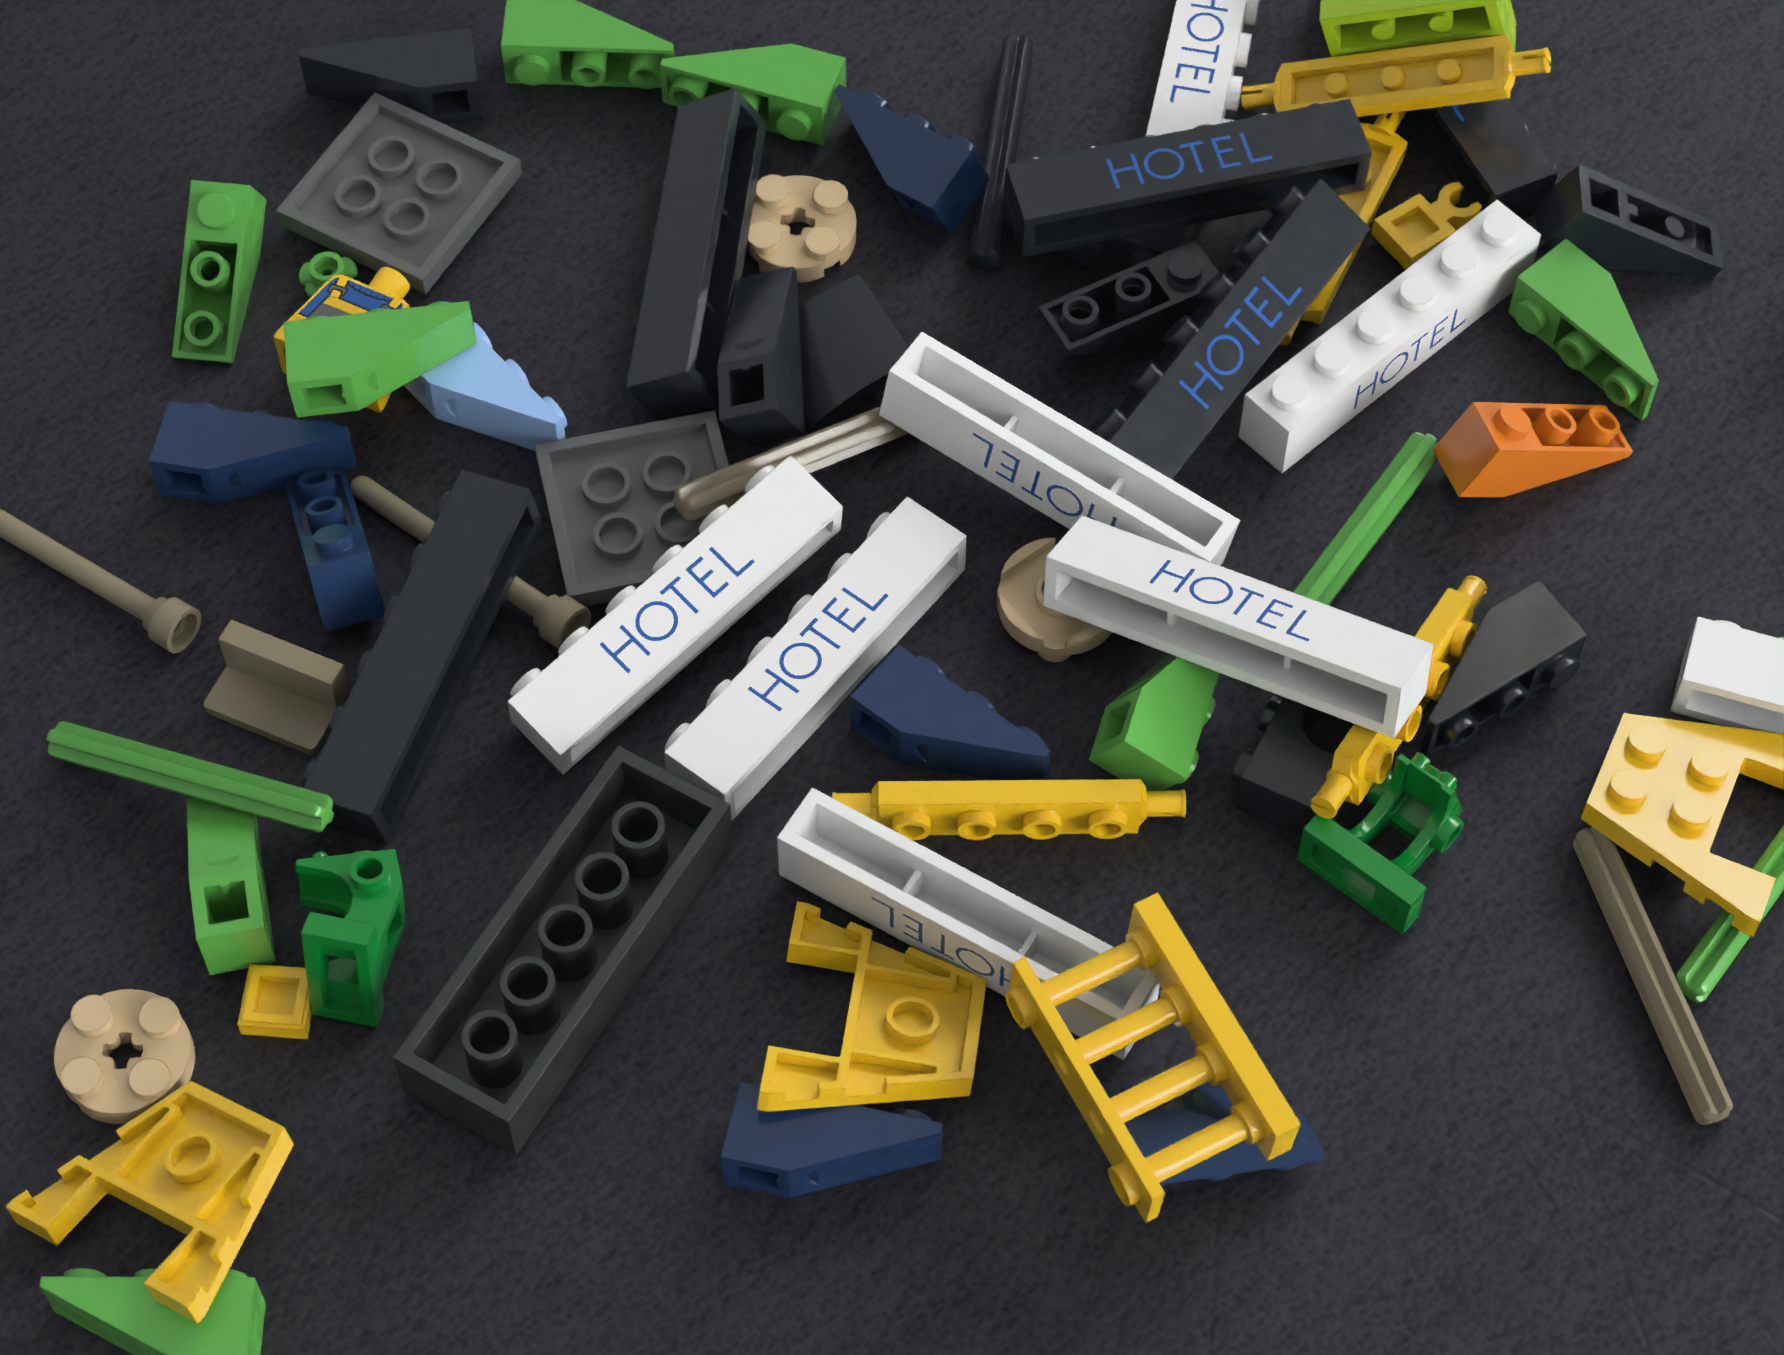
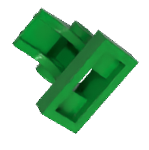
M1417 752L1412 760L1403 754L1397 757L1394 771L1390 770L1382 784L1375 783L1370 790L1367 802L1374 807L1356 827L1346 830L1332 819L1323 818L1316 814L1303 829L1297 856L1298 861L1401 935L1418 918L1427 888L1411 875L1434 849L1443 854L1453 844L1464 826V821L1458 818L1463 809L1454 791L1457 788L1456 782L1458 780L1449 772L1444 771L1442 773L1430 765L1431 761L1420 752ZM1387 825L1412 841L1408 848L1394 860L1386 859L1369 846Z
M395 849L380 851L363 850L352 854L328 856L325 852H317L312 855V858L297 859L295 867L299 878L301 906L330 911L344 916V918L309 912L301 931L312 1015L377 1028L385 1007L382 986L407 925L403 884ZM328 955L339 958L333 961H329Z

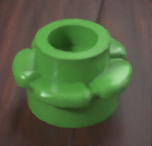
M326 251L316 254L310 262L302 265L299 272V281L302 285H305V292L311 298L332 276L342 274L354 279L358 275V270L351 258H341L336 252Z

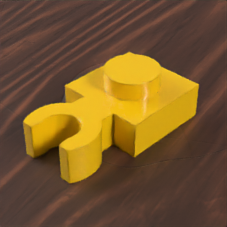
M1459 182L1450 183L1441 189L1438 200L1432 204L1419 193L1375 218L1371 234L1406 270L1481 212L1482 205L1476 202L1467 208L1453 206L1460 201L1463 186Z

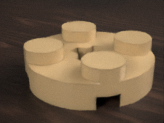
M776 174L762 177L757 182L745 255L747 256L749 253L758 262V269L761 272L766 273L793 266L797 270V283L809 282L824 277V269L833 266L839 260L841 266L850 258L856 244V214L848 200V191L844 185L834 180L825 181L811 176L795 175L782 177ZM794 222H803L811 227L803 228L801 235L790 234V227L787 225Z
M1043 538L1024 545L1006 561L997 590V610L1003 626L1017 642L1030 650L1037 651L1039 656L1046 661L1062 662L1073 654L1084 653L1097 647L1112 632L1043 606L1046 556L1057 545L1055 544L1056 538Z
M123 989L108 992L101 996L88 995L80 999L73 1006L70 1014L71 1018L63 1026L56 1042L54 1052L55 1070L67 1095L79 1105L81 1111L92 1119L110 1124L128 1123L188 1083L195 1065L194 1042L175 1003L169 998L143 990ZM132 1043L134 1049L143 1050L141 1057L130 1058L127 1068L116 1069L113 1058L109 1057L114 1049L123 1044Z

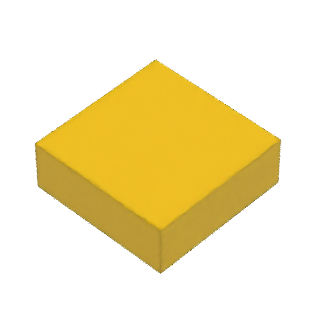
M249 964L237 1024L242 1035L308 1039L312 1010L306 968Z

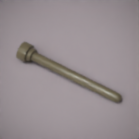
M357 476L351 481L350 489L353 497L420 542H426L435 521L367 476ZM515 576L505 599L534 617L533 623L539 628V636L557 649L574 631L583 626L588 628L590 624L591 611L568 595L559 597L555 594L547 597L517 576Z
M0 509V537L142 620L143 628L148 631V637L152 642L171 653H179L194 640L201 624V613L198 609L177 597L169 599L165 597L152 598Z

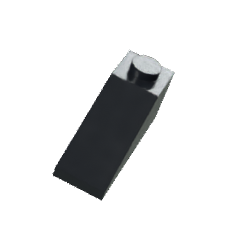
M1580 164L1535 202L1536 231L1541 234L1538 249L1546 253L1567 239L1601 267L1608 270L1717 275L1723 270L1718 222Z

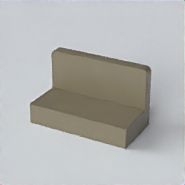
M230 620L218 639L227 666L204 700L203 704L207 714L305 754L316 755L330 733V722L334 711L342 702L346 703L351 693L344 665Z

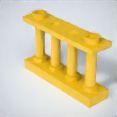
M1158 893L1134 904L1128 933L1126 934V942L1040 983L1026 957L1013 962L1009 991L1005 993L1006 1002L1013 1018L1023 1030L1029 1027L1033 1030L1111 1163L1112 1167L1108 1169V1174L1116 1194L1125 1206L1129 1207L1135 1204L1145 1223L1157 1218L1165 1195L1160 1182L1242 1141L1249 1145L1256 1142L1267 1161L1292 1149L1301 1125ZM1136 967L1143 971L1148 969L1152 971L1162 988L1160 999L1074 1040L1056 1010V1006ZM1171 1024L1178 1028L1186 1027L1197 1045L1195 1057L1109 1099L1089 1064ZM1206 1082L1213 1086L1218 1084L1222 1086L1233 1104L1230 1109L1231 1115L1144 1158L1124 1123Z

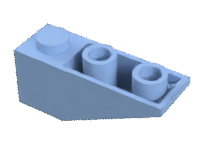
M475 322L473 323L477 344L404 385L436 419L534 451L535 444L566 439L564 428L567 427V420L559 405L549 396L541 398L530 387L529 381L520 366L512 359L504 361L493 350L489 338Z

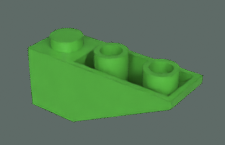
M577 0L506 1L501 40L506 83L581 85L585 87H639L643 89L661 88L660 63L663 58L675 57L673 43Z
M792 43L663 58L660 63L663 103L678 107L736 88L767 122V131L784 135L792 140H804L824 146L842 106L835 90L839 84L846 87V58Z
M191 180L172 351L173 358L233 364L260 260L266 198L250 185Z
M1565 239L1517 276L1508 313L1515 318L1523 330L1530 334H1535L1556 351L1566 365L1574 370H1579L1604 390L1606 396L1614 404L1626 408L1642 421L1648 416L1659 382L1611 274L1573 243Z
M440 301L431 303L428 306L394 310L378 308L366 313L332 317L316 315L305 320L284 322L287 385L296 416L300 418L359 411L477 344L469 301L455 303Z
M1172 654L1167 655L1106 706L1089 761L1119 779H1141L1146 786V791H1163L1175 784L1185 782L1193 773L1198 763L1199 753L1196 747L1202 727L1207 723L1214 711L1215 699L1212 695L1220 673Z
M196 798L187 799L189 886L195 934L209 974L215 975L249 968V964L267 965L276 963L256 815Z
M77 1268L66 1271L64 1277H41L40 1288L55 1313L133 1355H261L266 1302L255 1277H248L240 1271L229 1269L206 1315L198 1324L153 1299L144 1282L156 1269L139 1270L135 1273L134 1277H107L104 1273L97 1270Z

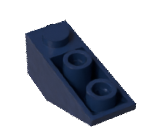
M839 84L835 90L837 97L887 186L904 209L913 216L952 235L991 179L977 159L980 155L979 150L968 140L957 134L951 133L947 139L935 133L934 127L914 112L907 111L902 116L892 111L891 106L883 98L870 90L864 89L861 94H858Z
M174 401L168 402L148 460L160 496L215 504L285 487V482L297 480L302 474L311 470L328 469L332 471L344 468L345 471L354 469L356 464L350 432L347 426H340L323 419L306 421L278 417L267 411H253L250 413L218 408L205 402L188 404Z
M340 468L332 471L328 469H315L302 474L297 480L285 482L284 485L324 631L384 617L385 608L371 553L345 469Z
M900 645L850 695L851 729L900 764L990 780H1049L1051 750L1047 748L1045 742L1036 732L1025 726L1016 727L996 713L993 705L983 695L975 691L966 692L946 678L942 669L934 661L925 656L916 657Z
M1152 1077L1102 1084V1087L1110 1099ZM1202 1084L1124 1124L1142 1155L1146 1158L1231 1115L1230 1109L1233 1104L1225 1091ZM1294 1112L1301 1125L1291 1150L1267 1161L1256 1142L1249 1145L1242 1141L1160 1182V1185L1163 1187L1166 1184L1198 1179L1223 1180L1233 1174L1265 1169L1290 1170L1300 1164L1324 1161V1151L1307 1117Z
M740 1082L720 1156L723 1184L791 1198L938 1161L942 1153L943 1123L932 1121L926 1114L913 1109L901 1108L891 1113L867 1108L863 1104L770 1112L757 1110L761 1082L759 1085Z

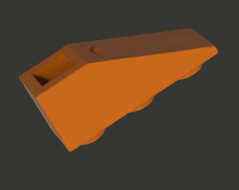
M1473 402L1432 449L1458 497H1507L1626 459L1633 453L1620 430L1617 418L1608 410L1606 405Z

